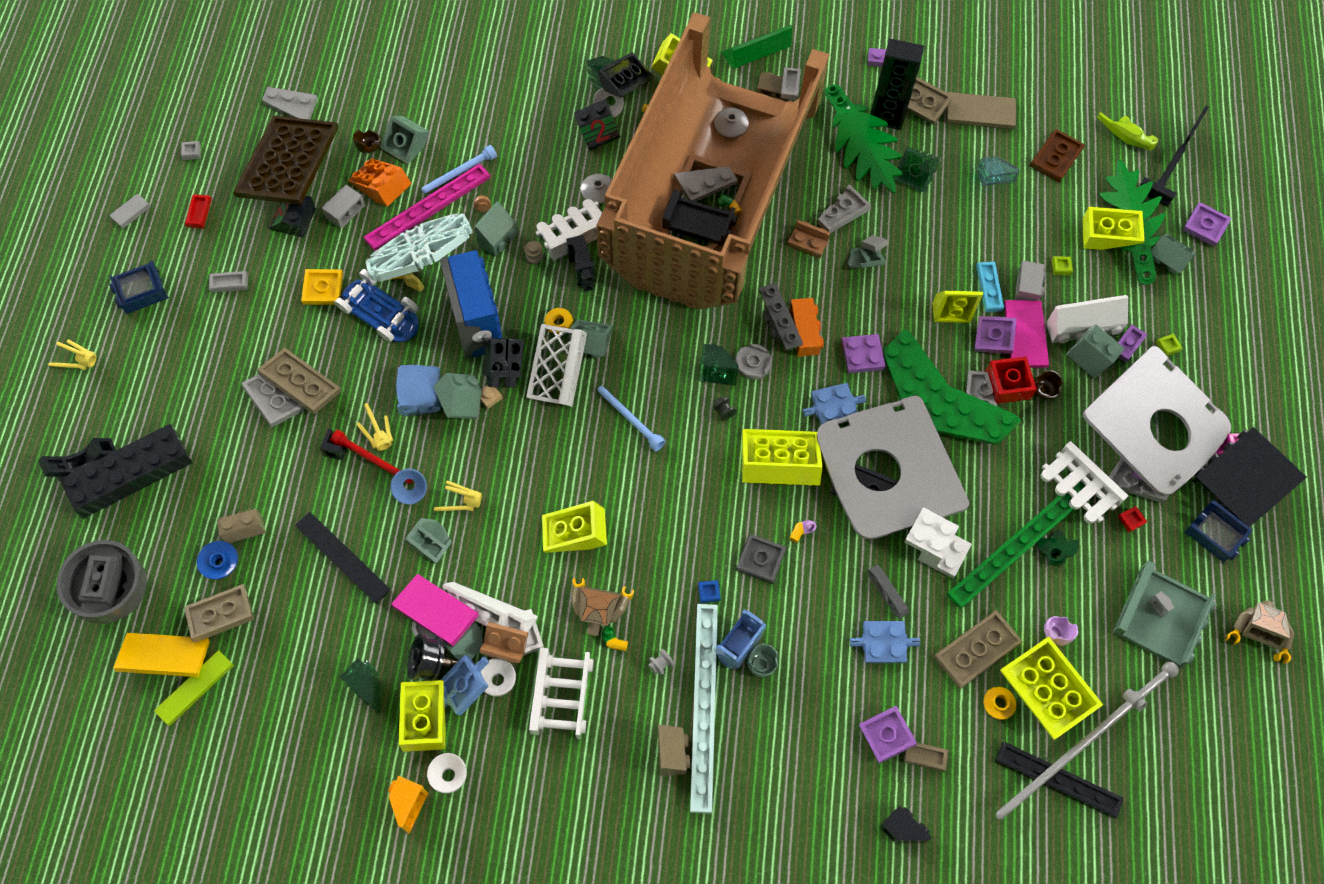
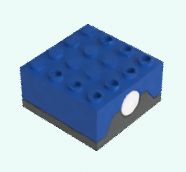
M477 250L449 256L448 258H441L440 263L465 359L485 355V345H482V337L502 338V332L483 257H478Z

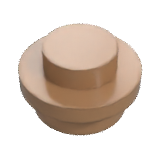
M478 196L475 199L474 209L476 211L487 212L490 210L491 201L488 197Z

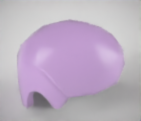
M1054 616L1046 621L1044 632L1046 637H1050L1055 645L1064 646L1070 644L1077 637L1078 626L1070 624L1067 617Z

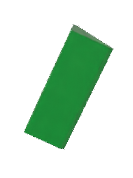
M789 25L721 52L733 69L791 47L792 26Z

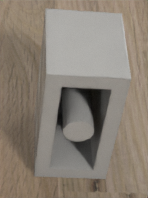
M345 185L337 191L330 201L324 204L322 210L326 219L342 229L365 206L361 194Z
M1022 261L1018 269L1015 300L1038 301L1039 298H1043L1045 287H1042V283L1046 279L1044 264Z

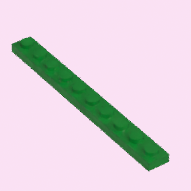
M1080 481L1073 489L1079 493L1086 485ZM1068 493L1063 496L1059 495L947 593V597L961 610L1074 510L1069 505L1072 497Z

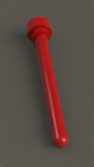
M339 429L333 433L330 443L341 447L345 446L394 476L401 471L348 440L346 434ZM406 479L404 482L411 484L413 480Z

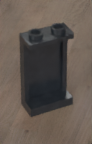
M674 189L662 218V228L724 246L728 235L732 234L731 226H735L738 215H735L736 208L732 207L731 212L687 200L681 198V191Z

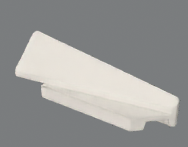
M455 582L443 584V589H446L451 596L478 612L479 616L475 621L487 626L488 622L528 632L537 620L538 616Z

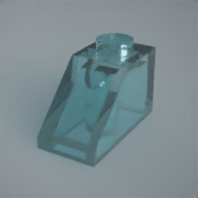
M999 157L980 159L977 167L982 186L1015 182L1020 172L1019 168Z

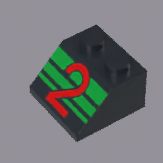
M606 99L574 112L589 150L621 137Z
M305 196L301 205L280 203L269 229L304 238L316 211L312 197Z

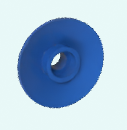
M214 541L202 548L197 557V567L200 573L206 578L213 580L227 577L234 571L238 563L236 549L225 541ZM219 560H223L220 565H217Z

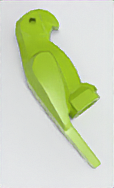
M1101 112L1097 117L1115 136L1129 146H1137L1150 151L1158 143V139L1155 136H1146L1144 131L1136 124L1131 123V120L1126 115L1119 119L1118 122L1112 121Z

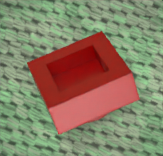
M1137 506L1118 516L1129 533L1147 523V520Z

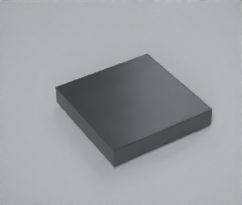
M749 534L736 571L774 584L787 547Z

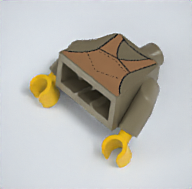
M576 578L572 580L574 588L571 602L576 615L580 616V620L589 622L587 634L599 636L600 625L608 626L610 623L616 622L625 612L629 600L632 599L634 594L633 589L631 594H626V587L622 588L621 593L586 587L584 578H582L581 584H576Z
M1271 601L1257 603L1254 608L1249 607L1243 611L1233 626L1235 629L1225 636V641H1228L1230 635L1234 636L1235 642L1233 645H1235L1241 639L1239 635L1241 631L1245 637L1281 650V652L1274 654L1275 662L1281 660V655L1283 656V664L1291 660L1288 649L1291 650L1295 635L1294 630L1287 620V614L1275 609L1274 603Z

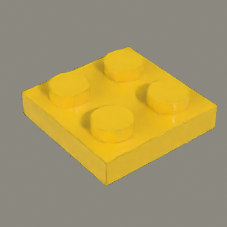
M305 269L301 299L303 305H335L334 301L341 297L343 271Z

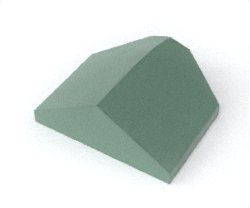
M863 247L851 249L847 264L849 268H866L884 265L886 260L879 250L873 252Z
M420 518L405 538V541L416 553L435 564L452 543L444 526L436 520Z
M473 622L453 647L444 642V647L458 661L464 655L472 659L480 652V648L483 645L482 630Z

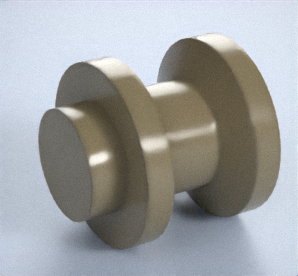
M537 241L528 242L524 248L526 260L531 264L540 263L543 259L542 245Z

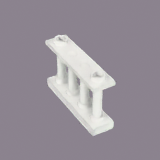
M540 648L529 727L530 734L539 735L540 729L544 727L576 730V739H581V733L586 731V721L583 720L588 673L593 671L594 659H590V652H585V660L554 658L553 655H550L548 648ZM548 667L583 669L582 681L550 678V675H547ZM555 686L581 689L580 701L547 698V696H544L545 688ZM546 706L578 709L577 722L545 719L542 716V709H546Z

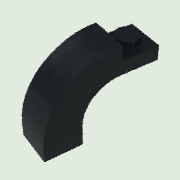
M93 438L83 450L68 456H42L38 462L44 477H58L60 481V478L116 451L111 438Z

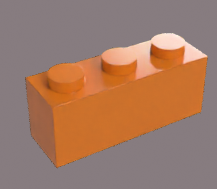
M813 298L792 299L790 315L803 341V345L796 348L797 357L819 355L821 348L824 347L823 337L819 335L821 324L820 320L817 321L816 317L818 315V306L814 305Z

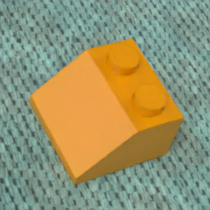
M398 776L397 780H393L389 787V799L398 826L404 832L410 834L428 796V792L423 786Z

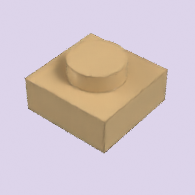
M486 385L481 389L480 401L487 409L502 399L501 393L495 387Z

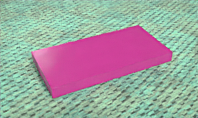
M1005 300V317L1017 318L1013 354H1009V358L1027 356L1030 368H1048L1049 359L1042 301Z
M419 574L412 579L391 604L393 608L435 636L441 637L444 642L452 647L479 616L478 612Z

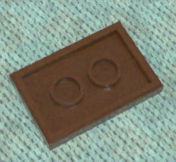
M1055 129L1032 160L1030 167L1060 183L1083 151L1085 144Z

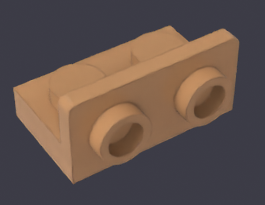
M797 220L787 246L821 258L828 244L830 232L810 225L808 222Z
M488 622L484 644L480 648V653L488 657L504 659L511 663H520L525 654L528 632Z

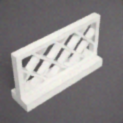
M541 324L526 398L572 407L587 337L586 332L578 329L573 330ZM546 329L552 330L555 334V337L548 342L544 337ZM565 333H571V341L565 345L560 337ZM558 339L562 348L554 353L550 344ZM547 347L552 355L543 360L541 351ZM565 350L568 354L567 360L561 363L557 355ZM555 358L558 366L550 371L546 363ZM544 366L548 373L539 378L537 370ZM561 368L564 376L557 382L553 373ZM550 376L555 384L546 389L542 381ZM540 384L544 392L538 396L532 395L534 387ZM556 387L560 391L559 400L553 399L549 394Z

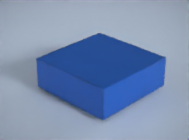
M718 580L698 582L700 603L718 602L721 600Z

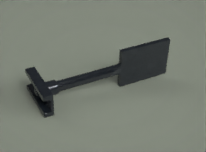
M1205 106L1161 178L1154 182L1144 177L1140 186L1151 181L1153 182L1147 197L1154 199L1161 196L1160 203L1167 207L1170 205L1177 193L1166 188V182L1185 152L1186 145L1208 110V106Z

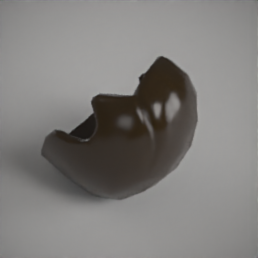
M368 129L366 132L357 130L353 134L354 144L358 151L362 153L375 152L381 146V137L377 132Z
M1045 370L1035 378L1034 382L1037 389L1035 394L1039 398L1053 400L1061 393L1063 379L1057 372Z

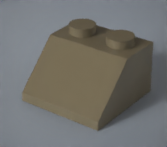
M658 725L661 776L686 775V768H690V757L685 755V747H688V734H684L681 727Z

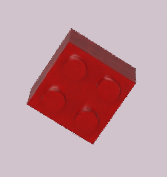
M1027 356L990 361L985 372H988L993 396L997 404L1031 400L1037 390Z

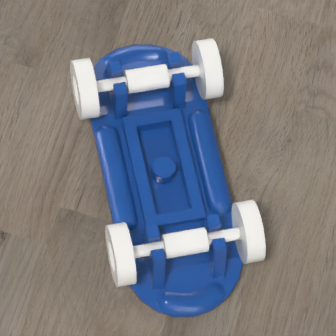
M362 269L359 273L363 280L357 279L350 283L342 291L341 297L334 301L340 310L346 314L352 313L374 328L388 342H406L411 340L418 331L419 322L415 313L419 310V307L407 297H404L400 303L376 287L374 284L377 280H371L368 271Z

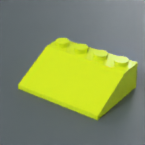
M742 429V482L820 485L822 459L817 441V432Z
M1047 637L1000 670L1053 740L1103 705L1050 637Z

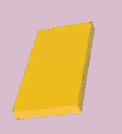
M127 633L113 668L115 672L198 677L210 641L209 638L194 643L191 637Z

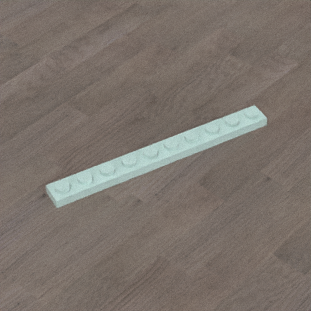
M697 604L690 813L712 814L716 683L715 649L717 646L718 605Z

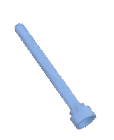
M491 145L485 147L482 154L423 186L422 192L427 193L484 160L495 159L497 154Z
M603 386L598 387V392L648 439L649 446L655 452L664 446L666 440L661 435L653 434Z

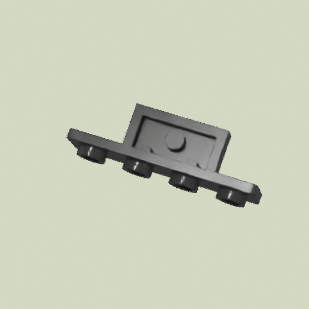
M773 283L760 287L759 292L765 303V310L762 315L764 322L769 324L771 337L775 338L777 344L782 343L785 350L802 346L803 341L777 284Z

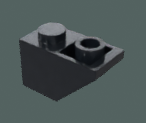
M900 805L879 826L894 843H926L932 838L929 835L930 831L922 823L918 824L913 819V814L907 808H902Z

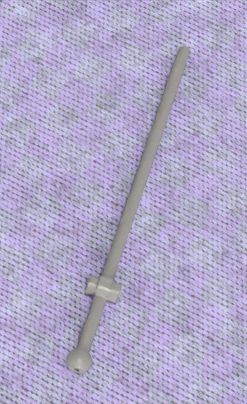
M1166 662L1162 666V671L1138 692L1128 689L1122 696L1126 701L1122 706L998 810L996 817L998 819L1006 817L1130 709L1142 711L1147 705L1144 698L1167 678L1176 677L1179 673L1178 666L1173 662Z

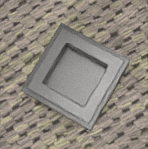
M182 142V159H201L200 142Z
M875 235L862 241V247L873 252H877L887 246L886 239Z

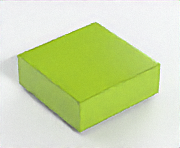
M1053 256L1051 259L1053 275H1072L1071 257Z
M1174 333L1156 340L1157 346L1167 356L1181 352L1183 349Z

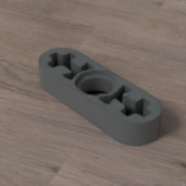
M875 565L868 569L867 572L871 581L894 615L900 619L909 614L907 605L881 567Z

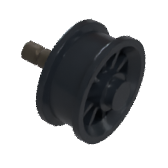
M418 634L410 648L407 674L411 680L424 678L425 681H435L441 666L453 667L458 660L444 657V642L441 637L429 639L424 634Z

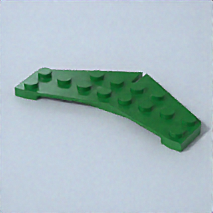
M906 329L884 349V359L900 400L911 396H919L923 400L939 434L998 445L1021 422V419L1014 413L949 386L914 336Z

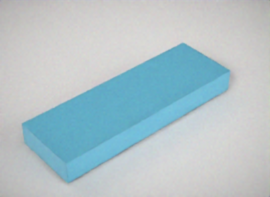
M977 262L976 269L980 290L983 292L984 311H1003L1004 305L995 262Z

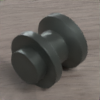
M720 397L714 402L713 409L721 412L719 416L721 421L731 418L737 412L735 407H730L729 403L731 400L729 397Z

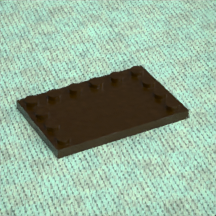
M273 115L233 191L235 197L301 205L339 129L337 122Z

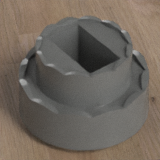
M99 540L79 547L67 557L59 570L56 587L60 601L69 611L90 623L109 624L128 616L142 601L147 585V575L142 563L126 546L115 541Z

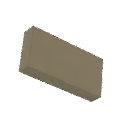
M917 743L916 746L904 751L903 763L945 772L949 750Z

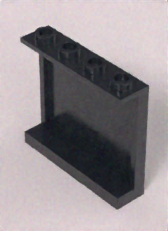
M1254 427L1249 431L1244 429L1237 436L1239 440L1235 443L1230 441L1223 448L1225 452L1220 456L1215 454L1208 461L1210 464L1206 468L1202 467L1192 480L1193 483L1198 481L1220 504L1248 527L1252 526L1307 478Z

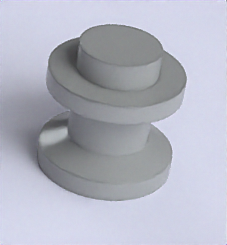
M661 649L659 657L656 659L653 657L649 658L650 664L648 666L654 674L659 673L663 675V669L667 665L673 667L675 664L669 654L664 649Z

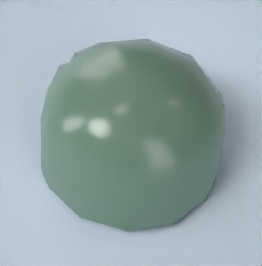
M768 644L756 645L750 651L747 658L748 668L751 673L762 678L772 675L778 667V652Z

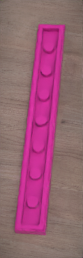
M479 163L364 236V240L374 252L402 232L405 233L406 230L412 229L490 179V174Z

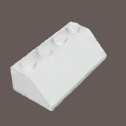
M1123 295L1056 306L1046 323L1052 343H1066L1069 340H1078L1088 327L1096 324L1107 334H1120L1128 324V296Z

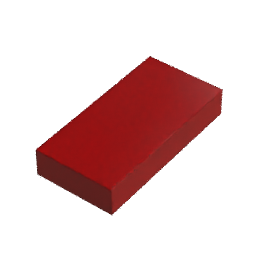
M192 195L185 220L186 227L204 229L212 201L211 196Z

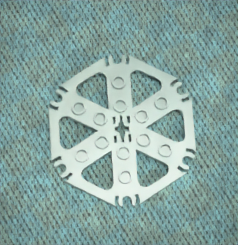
M457 213L421 223L419 227L416 225L414 229L406 230L405 234L402 232L370 255V259L366 260L371 280L385 281L416 272L418 268L424 269V266L432 265L433 261L436 263L469 238V234L473 233L465 214L461 213L459 216Z

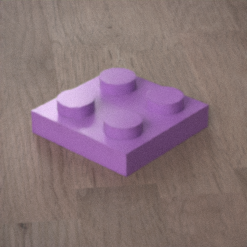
M1199 202L1184 226L1183 231L1215 247L1232 218Z
M979 316L975 352L1013 354L1017 318Z
M879 334L842 337L841 342L848 373L885 369Z
M897 706L859 724L879 764L917 745Z

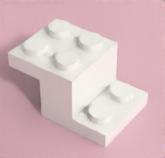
M924 507L905 540V543L922 551L918 558L919 561L953 579L972 545L955 535L959 528L958 525Z

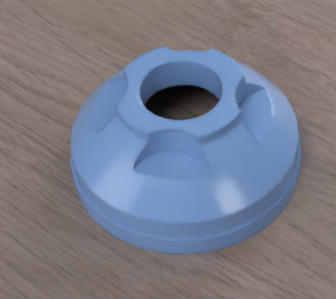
M403 469L393 477L391 492L399 502L414 504L425 496L427 482L419 471ZM406 479H412L415 482L413 489L408 490L404 487L403 483Z

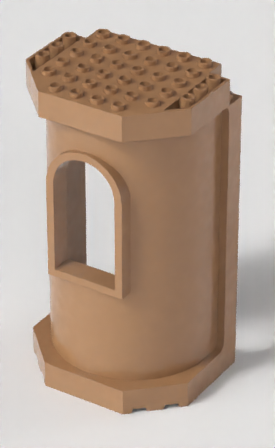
M693 12L605 194V208L596 226L598 256L631 286L640 291L650 292L658 297L668 298L672 302L683 303L690 308L705 309L737 303L744 286L748 255L803 123L805 119L815 116L820 104L830 54L812 49L805 65L800 98L794 102H785L722 82L719 78H715L710 73L711 69L707 66L710 17ZM726 108L739 109L748 117V129L739 137H725L715 129V116ZM730 167L738 180L737 185H740L734 199L740 206L742 213L737 217L735 226H731L732 234L728 235L724 246L711 243L704 247L669 235L668 230L662 228L663 215L674 189L681 191V198L683 196V191L676 182L674 173Z

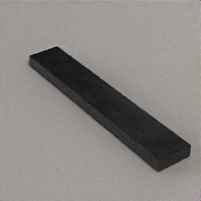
M311 512L307 513L295 524L375 604H378L391 591L377 575Z
M1004 741L995 759L996 763L1032 780H1035L1052 765ZM1060 769L1043 784L1114 819L1118 817L1124 799L1064 769Z

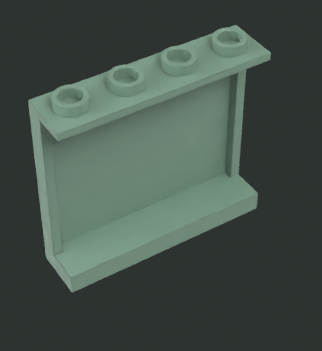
M1148 560L1138 573L1112 633L1182 668L1186 664H1191L1195 657L1193 650L1200 644L1202 640L1200 633L1209 623L1207 616L1216 606V602H1214L1216 594L1213 593L1208 597L1154 570L1156 564ZM1161 591L1171 599L1172 605L1175 607L1163 617L1148 602Z

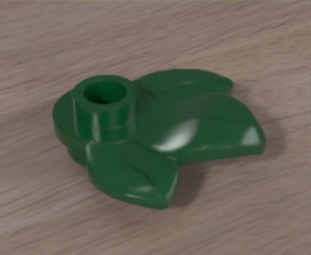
M1057 530L1049 540L1041 538L1038 541V548L1041 553L1046 555V560L1049 564L1060 566L1065 563L1066 558L1072 557L1077 553L1079 541H1067L1063 532ZM1058 555L1060 558L1053 559V556Z

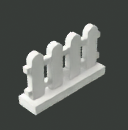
M586 199L583 201L582 209L578 210L576 207H570L567 210L568 216L563 218L560 214H556L552 217V224L547 225L545 222L537 224L536 235L537 237L542 236L545 240L544 246L546 249H549V254L553 261L567 254V238L584 235L586 244L597 239L596 225L602 214L598 208L599 203L597 201L593 202L591 199ZM588 213L592 219L587 221L583 215ZM573 221L577 227L572 229L568 222ZM556 228L561 233V235L557 237L552 231Z
M1071 441L1065 445L1061 452L1055 455L1057 459L1052 464L1048 465L1046 463L1042 466L1044 471L1041 473V479L1045 482L1054 479L1058 483L1055 487V492L1060 496L1068 493L1072 497L1069 502L1072 509L1077 510L1083 507L1087 511L1084 515V520L1089 524L1095 521L1100 523L1104 519L1102 515L1108 509L1113 511L1128 497L1115 482ZM1067 467L1071 473L1062 479L1058 474ZM1081 481L1086 486L1077 493L1073 487ZM1096 495L1100 501L1091 507L1087 501Z

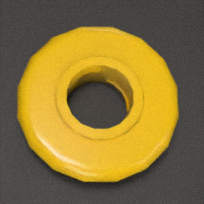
M555 308L546 314L544 324L570 329L573 325V317L568 310ZM558 318L564 320L561 325L554 324V321Z
M993 687L985 694L984 707L992 717L1000 720L1007 719L1016 711V699L1006 688ZM1000 697L1004 699L1006 703L1005 708H999L995 704V698Z

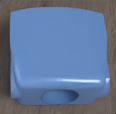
M401 365L398 367L396 390L399 402L397 409L400 415L418 416L438 412L441 409L440 400L433 387L441 379L438 367L421 365Z
M744 609L740 619L722 643L716 646L715 652L718 655L719 661L730 669L739 668L750 651L759 642L766 624L757 616Z

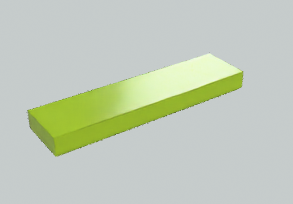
M218 650L202 665L198 677H189L154 712L168 726H171L234 665Z

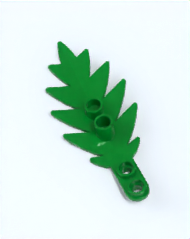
M839 85L828 86L825 90V95L837 112L833 119L832 127L835 128L839 124L835 140V152H838L848 141L844 157V169H847L858 157L856 167L857 181H860L870 170L873 189H876L882 183L890 192L896 194L893 177L901 176L902 172L888 162V160L902 159L903 156L899 152L881 144L898 142V139L888 133L873 129L886 127L888 123L878 117L864 113V111L868 110L866 106L852 104Z
M1119 159L1116 176L1106 177L1107 182L1117 192L1100 193L1099 196L1107 203L1119 209L1143 212L1144 243L1119 248L1132 252L1138 281L1143 285H1150L1156 280L1151 247L1159 241L1160 236L1151 237L1161 226L1166 214L1163 213L1149 220L1147 219L1156 210L1162 197L1158 196L1142 203L1148 196L1153 182L1151 181L1135 188L1140 170L1137 169L1129 173L1125 164ZM1145 256L1147 260L1141 261L1140 257ZM1149 273L1150 277L1145 278L1143 275Z

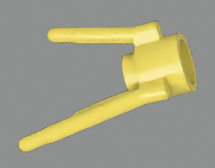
M67 340V343L75 348L60 342L56 344L75 353V360L78 364H48L54 367L86 370L87 367L91 368L94 366L97 357L94 352L88 351L71 340Z
M365 403V408L376 431L373 435L374 438L370 436L359 422L357 426L371 442L373 449L377 448L378 451L385 450L392 445L391 442L393 441L388 416H384L385 433L380 431L368 403Z
M446 481V484L450 486H446L445 489L464 495L463 503H466L467 506L434 507L433 510L473 511L474 507L479 508L482 493Z

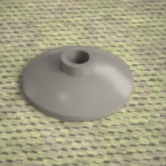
M736 108L723 109L714 119V126L717 132L729 138L743 135L749 125L746 114Z
M604 174L588 176L581 185L583 197L591 199L593 202L597 201L599 204L605 203V194L612 179Z

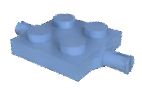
M848 383L811 392L813 407L803 409L804 417L815 414L819 419L820 425L827 421L857 413L856 404L865 403L866 398L865 395L853 397Z
M864 621L862 638H850V647L862 646L865 654V663H906L908 646L919 647L920 639L907 638L905 621Z
M464 655L441 679L444 681L445 708L449 705L455 714L462 715L489 687L481 673L482 669L489 664L485 657H482L475 665L469 656Z

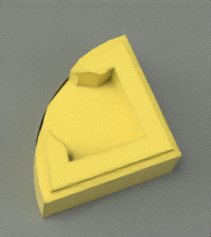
M412 273L403 275L407 286L418 292L424 289V285Z

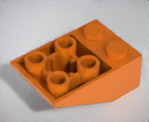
M373 158L367 160L364 166L354 172L352 177L347 180L372 200L387 207L412 184L401 167Z

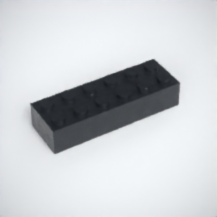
M890 38L888 40L870 115L888 123L887 128L902 130L921 64L924 45Z
M168 424L60 478V481L74 511L84 519L193 462L177 431L171 424Z

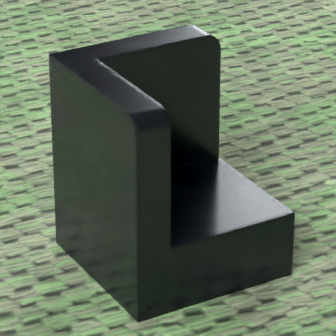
M328 429L320 450L325 457L342 461L347 448L330 443L334 432L332 429Z

